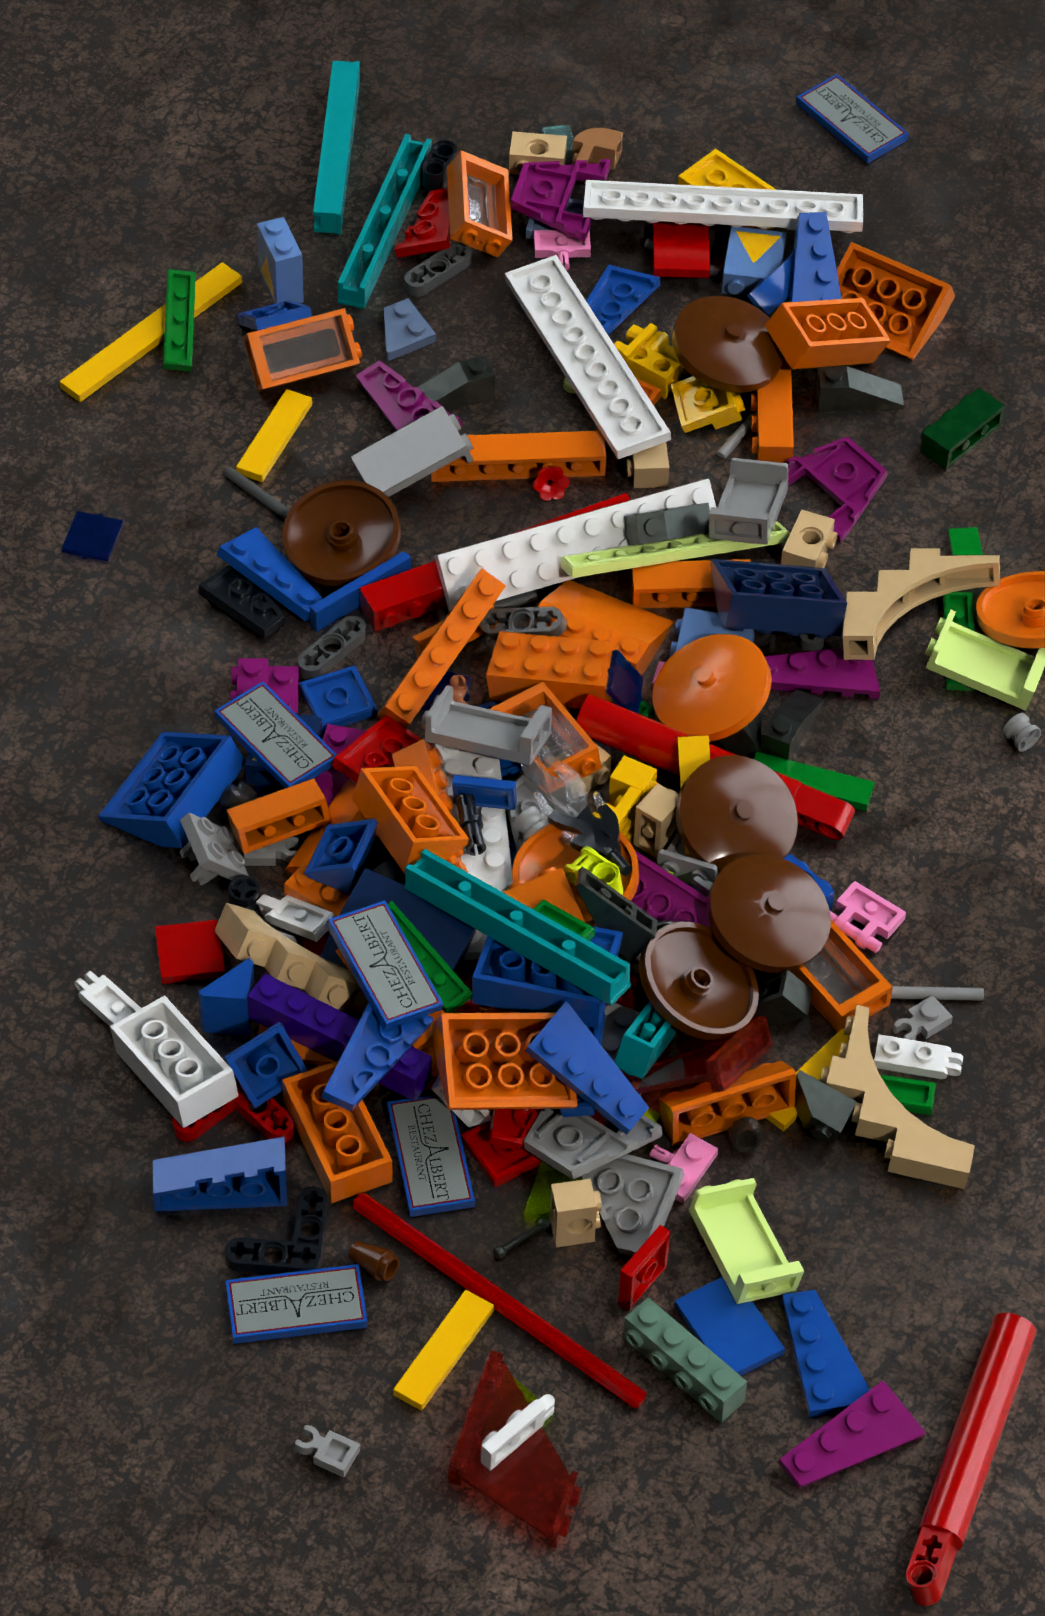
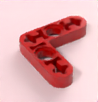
M237 1089L239 1095L237 1098L193 1122V1127L186 1126L183 1128L174 1117L172 1123L176 1138L189 1142L199 1138L234 1110H237L267 1139L285 1137V1143L293 1138L295 1133L294 1119L273 1098L264 1102L267 1106L265 1111L261 1113L252 1112L249 1109L252 1104L244 1092ZM274 1123L279 1127L285 1125L286 1129L282 1130L281 1128H277L276 1130H274Z

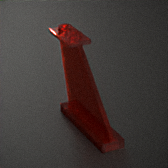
M766 1016L754 1017L730 1039L654 1064L643 1079L630 1076L623 1070L621 1072L638 1094L707 1080L710 1081L712 1092L725 1091L773 1047Z
M491 1350L449 1464L448 1483L461 1486L464 1481L550 1539V1547L557 1548L560 1536L567 1537L572 1517L567 1515L571 1506L577 1508L582 1487L577 1486L579 1473L574 1471L571 1472V1475L568 1473L543 1428L538 1429L491 1471L481 1463V1444L484 1438L490 1432H498L503 1428L508 1418L516 1410L520 1409L522 1411L529 1405L503 1361L504 1354Z

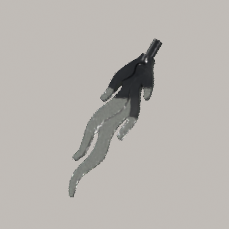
M544 745L542 747L544 763L560 779L547 773L539 765L536 758L531 765L521 763L524 776L531 783L540 787L552 800L555 809L548 805L541 793L534 792L535 802L543 817L556 828L563 830V841L579 852L583 847L589 846L602 857L615 863L623 876L630 874L632 866L621 853L618 818L613 810L602 800L600 793L594 792L593 796L595 809L601 819L591 813L582 778L574 769L554 757L550 753L548 746Z

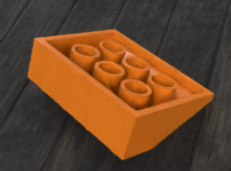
M853 242L850 243L837 268L841 298H864L891 340L885 349L912 361L943 321L955 298L950 284Z
M572 580L565 581L545 597L538 606L556 607L565 616L567 627L558 637L618 642L621 668L617 680L636 687L675 626L674 621ZM554 617L552 618V621L550 623L546 624L548 625V627H551L552 622L557 620Z
M441 1013L432 1025L435 1060L448 1110L577 1108L576 1093L525 1052L527 1047L556 1013Z

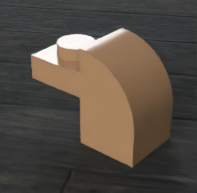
M590 128L580 132L573 140L572 165H575L576 160H587V164H599L600 159L611 160L610 169L614 170L622 153L623 132L607 128ZM576 180V182L586 183V181Z

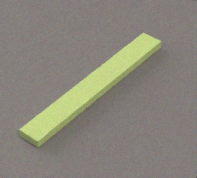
M776 521L767 545L710 539L709 533L641 545H630L561 557V568L572 578L786 543L790 532Z

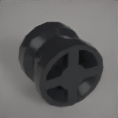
M243 875L234 878L228 886L229 904L256 912L259 909L258 904H256V901L260 898L259 883L251 876Z

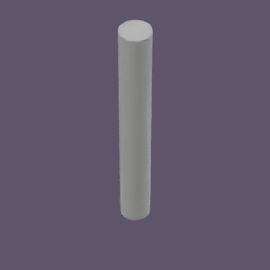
M753 411L716 452V455L724 459L727 458L751 431V415H756V411Z
M893 986L891 999L925 1000L933 995L937 1000L983 1001L984 988Z

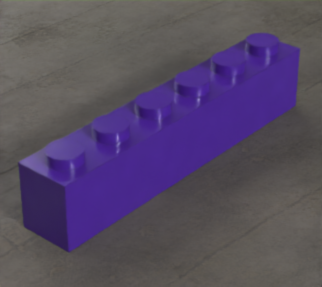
M267 974L262 976L248 995L249 1019L267 1028L280 1022L291 1040L333 1061L340 1060L360 1021ZM411 1047L378 1083L416 1101L432 1079V1056Z

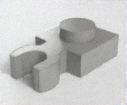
M290 837L244 854L245 866H276V859H282L290 863L297 851H289L288 849H298V838Z
M932 995L910 1008L907 1012V1018L897 1020L894 1023L893 1032L897 1034L902 1030H906L909 1033L904 1036V1039L916 1040L917 1035L922 1033L927 1039L952 1024L953 1016Z
M305 1425L303 1428L304 1436L312 1440L305 1443L297 1439L295 1441L296 1451L303 1455L315 1454L313 1457L315 1465L344 1478L360 1452V1444L329 1430L324 1438L320 1436L315 1427Z

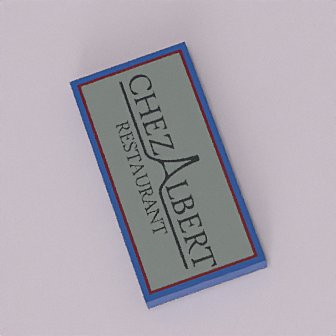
M838 74L796 97V104L867 164L908 141L909 133Z
M264 681L214 711V716L219 723L284 788L308 781L332 767L334 757L337 756Z
M385 900L327 920L326 926L384 1030L442 1010L444 1003Z
M437 1094L418 1097L416 1101L408 1098L387 1102V1111L409 1216L414 1217L475 1207L474 1194L456 1114L452 1110H448L447 1105Z
M359 1264L226 1280L233 1344L368 1328Z

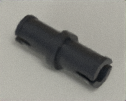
M462 794L455 799V804L460 818L458 824L469 838L466 852L471 856H476L474 844H476L478 854L480 855L486 851L481 830L483 828V820L478 816L474 795L466 794L467 805H465Z

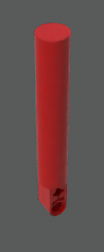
M593 694L587 696L576 722L591 739L680 776L678 737H689L691 735ZM709 743L710 760L721 756L736 755ZM774 771L791 792L796 805L798 825L834 840L843 839L855 814V809L852 805L802 784L801 781Z
M1013 1313L996 1314L992 1319L919 1524L917 1530L918 1540L906 1571V1579L911 1596L919 1605L930 1606L940 1600L957 1551L961 1550L1037 1333L1035 1326L1022 1316ZM929 1581L926 1584L919 1585L922 1582Z

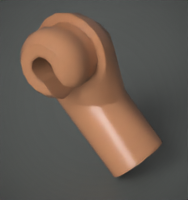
M454 675L449 680V686L453 687V700L467 704L464 700L468 689L466 679L462 675Z

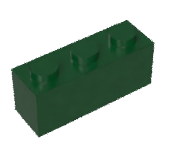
M978 387L970 395L966 394L954 408L946 410L934 424H929L924 428L921 433L920 452L947 470L1002 425L1005 405Z

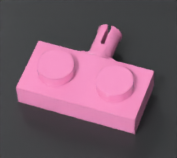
M590 229L586 241L576 239L559 230H534L535 258H548L557 255L562 265L564 263V268L568 270L570 268L569 258L591 257Z
M690 1133L681 1147L674 1151V1153H670L656 1144L650 1152V1157L663 1164L683 1169L685 1175L675 1200L684 1204L717 1157L718 1148Z

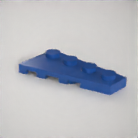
M608 265L586 302L609 335L660 286V277Z
M368 1003L321 1098L352 1112L432 1025L434 1018L426 1015L384 1030L370 1003Z
M816 1290L782 1294L781 1302L808 1416L811 1418L839 1414L870 1389Z

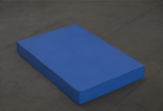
M290 300L240 312L236 315L238 325L257 331L312 317L310 307Z
M723 1277L674 1301L675 1309L693 1335L740 1376L784 1355V1346L754 1303L750 1301L736 1304Z

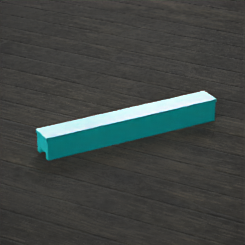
M360 61L332 62L313 216H315L314 232L337 233L340 235L342 232L360 85Z
M405 134L338 280V303L365 309L422 182V164L432 148V139L426 138L425 143L411 140V135Z
M427 849L421 852V858L414 865L408 864L405 867L406 884L404 888L608 1005L612 1006L631 987L629 982V963Z

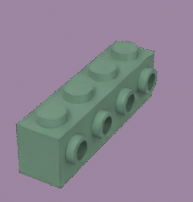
M649 1297L625 1317L623 1339L721 1423L745 1402L747 1381Z

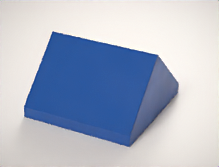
M376 819L327 825L304 874L310 879L349 894L372 847L378 826Z
M250 958L198 991L200 1025L205 1033L250 1036L252 1020L249 1019L248 995L255 987L253 961Z
M280 1022L224 1057L226 1063L234 1072L236 1082L254 1108L282 1091V1079L308 1071Z

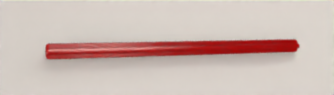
M361 1192L353 1200V1209L468 1291L493 1304L494 1309L627 1404L638 1409L644 1403L647 1395L646 1391L368 1194Z

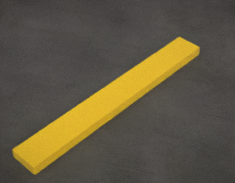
M222 262L195 282L194 318L242 284V276ZM165 304L60 381V388L78 402H82L164 341Z

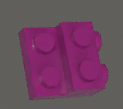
M238 658V667L231 668V684L237 685V690H231L230 701L264 681L298 714L299 666H269L268 658Z

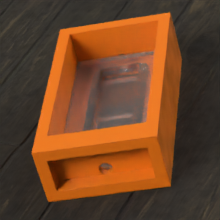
M460 150L447 167L450 239L498 258L513 241L508 169Z
M345 308L245 334L242 339L257 392L348 369L360 364L359 359L362 358L361 348L358 342H354L351 332L354 331L353 319L350 314H346Z
M541 682L490 708V710L532 719L540 705L552 708L550 736L531 765L523 764L549 796L581 778L591 775L601 769L602 766L597 745L545 683Z
M832 919L827 942L819 954L806 966L791 971L792 974L812 989L810 1002L837 1032L842 1028L845 1029L848 1016L854 1017L857 1005L869 1007V1017L890 1005L893 986Z

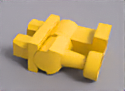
M652 323L645 329L633 324L626 333V342L630 343L629 345L620 341L614 343L635 378L660 388L661 397L664 399L672 393L671 384L680 381L681 372L684 374L689 373L678 360L673 347L669 345L668 335L665 332L657 331V326Z

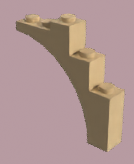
M911 548L909 570H879L877 592H847V608L843 628L844 660H874L878 644L885 632L898 618L924 602L956 591L1000 586V555L941 556L940 548Z
M229 903L225 904L215 928V933L236 959L245 961L250 958L253 964L265 967L272 977L290 986L304 989L308 995L342 1012H345L347 1009L361 1014L364 1013L369 1002L350 970L326 960L293 942L266 923L255 911Z
M857 1005L854 1017L848 1016L845 1025L844 1035L850 1036L848 1044L842 1042L839 1057L832 1056L830 1068L823 1066L820 1081L857 1102L851 1120L857 1123L856 1136L887 1142L884 1158L890 1159L888 1172L965 1189L975 1145L950 1138L927 1126L907 1111L893 1096L878 1073L870 1051L868 1037L869 1007Z

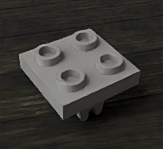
M187 813L180 819L189 840L181 849L180 855L182 858L188 856L191 862L197 859L199 863L190 874L192 882L198 880L200 885H204L218 875L229 880H233L238 876H249L244 866L245 860L235 846V837L227 827L218 826L205 817L200 818L191 813Z

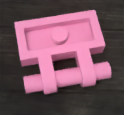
M856 881L836 901V908L842 913L838 916L830 911L833 922L845 935L855 940V945L863 950L868 948L874 953H877L882 946V942L875 939L874 936L879 934L888 939L906 917L904 910ZM854 919L863 924L865 928L861 930L852 925L851 921Z

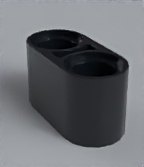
M449 140L436 142L422 164V188L426 193L448 187L447 167L457 155V146L454 142Z

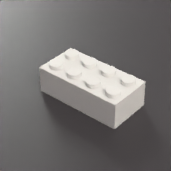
M165 995L110 1026L117 1054L183 1128L239 1096L233 1070Z

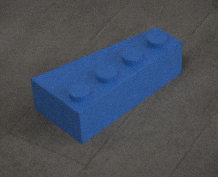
M285 1137L153 1160L154 1210L179 1211L287 1206Z

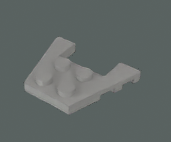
M545 1109L539 1113L525 1137L524 1146L525 1150L574 1180L660 1138L663 1134L662 1127L644 1115L626 1135L621 1130L617 1133L613 1132L590 1116L563 1117L560 1109Z

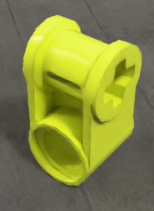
M585 846L580 850L581 855L572 864H566L563 867L567 879L574 886H576L578 870L583 866L623 895L624 889L619 867L599 855L589 846Z

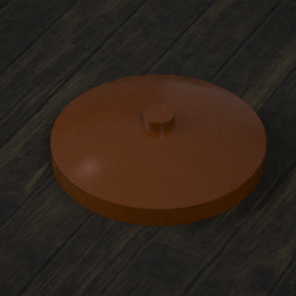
M707 296L694 300L679 313L672 330L673 349L683 367L696 379L719 390L742 393L763 388L777 376L784 361L783 354L765 327L770 318L757 307L740 299L727 296Z
M354 480L333 481L308 491L292 506L286 516L282 530L284 549L291 565L308 580L327 586H345L393 558L401 537L400 520L390 498L378 488Z
M727 755L705 762L686 779L680 789L676 803V822L686 848L695 859L716 865L718 867V874L732 861L748 855L763 854L783 859L787 856L795 841L798 817L790 790L772 769L749 757Z
M763 854L738 858L721 870L709 889L706 904L707 917L716 939L731 956L751 968L770 973L798 970L809 964L827 942L831 927V916L822 890L808 873L785 859Z
M694 922L668 924L656 932V937L654 939L651 938L643 948L639 962V973L645 994L656 1011L678 1030L700 1039L721 1040L737 1034L754 1016L759 1000V989L755 973L751 967L735 959L722 947L710 927Z

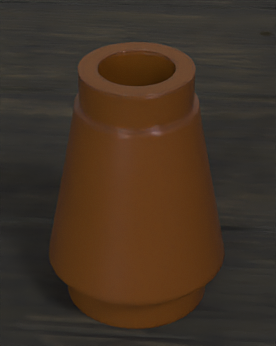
M360 1241L354 1242L349 1250V1258L356 1264H359L361 1268L377 1281H389L398 1271L400 1259L395 1256L393 1250Z

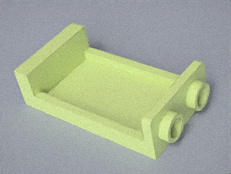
M950 610L947 619L941 617L934 632L935 635L939 636L938 640L931 638L925 655L930 657L926 669L1026 711L1045 667V648H1039L1034 657L954 623L953 618L956 611Z
M754 1178L736 1179L717 1186H704L695 1192L689 1207V1212L736 1304L794 1292L797 1290L804 1273L799 1261L788 1263L754 1198L753 1193L757 1185Z

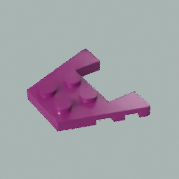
M600 159L599 164H587V160H576L575 165H560L559 161L526 162L523 164L515 186L510 208L576 239L586 241L591 226V217H583L582 214L566 212V208L576 180L606 181L610 171L611 160Z
M848 436L815 448L812 454L801 458L795 456L787 459L788 487L803 475H807L841 505L839 509L828 516L835 519L834 532L838 533L836 540L840 543L845 540L887 478V470Z

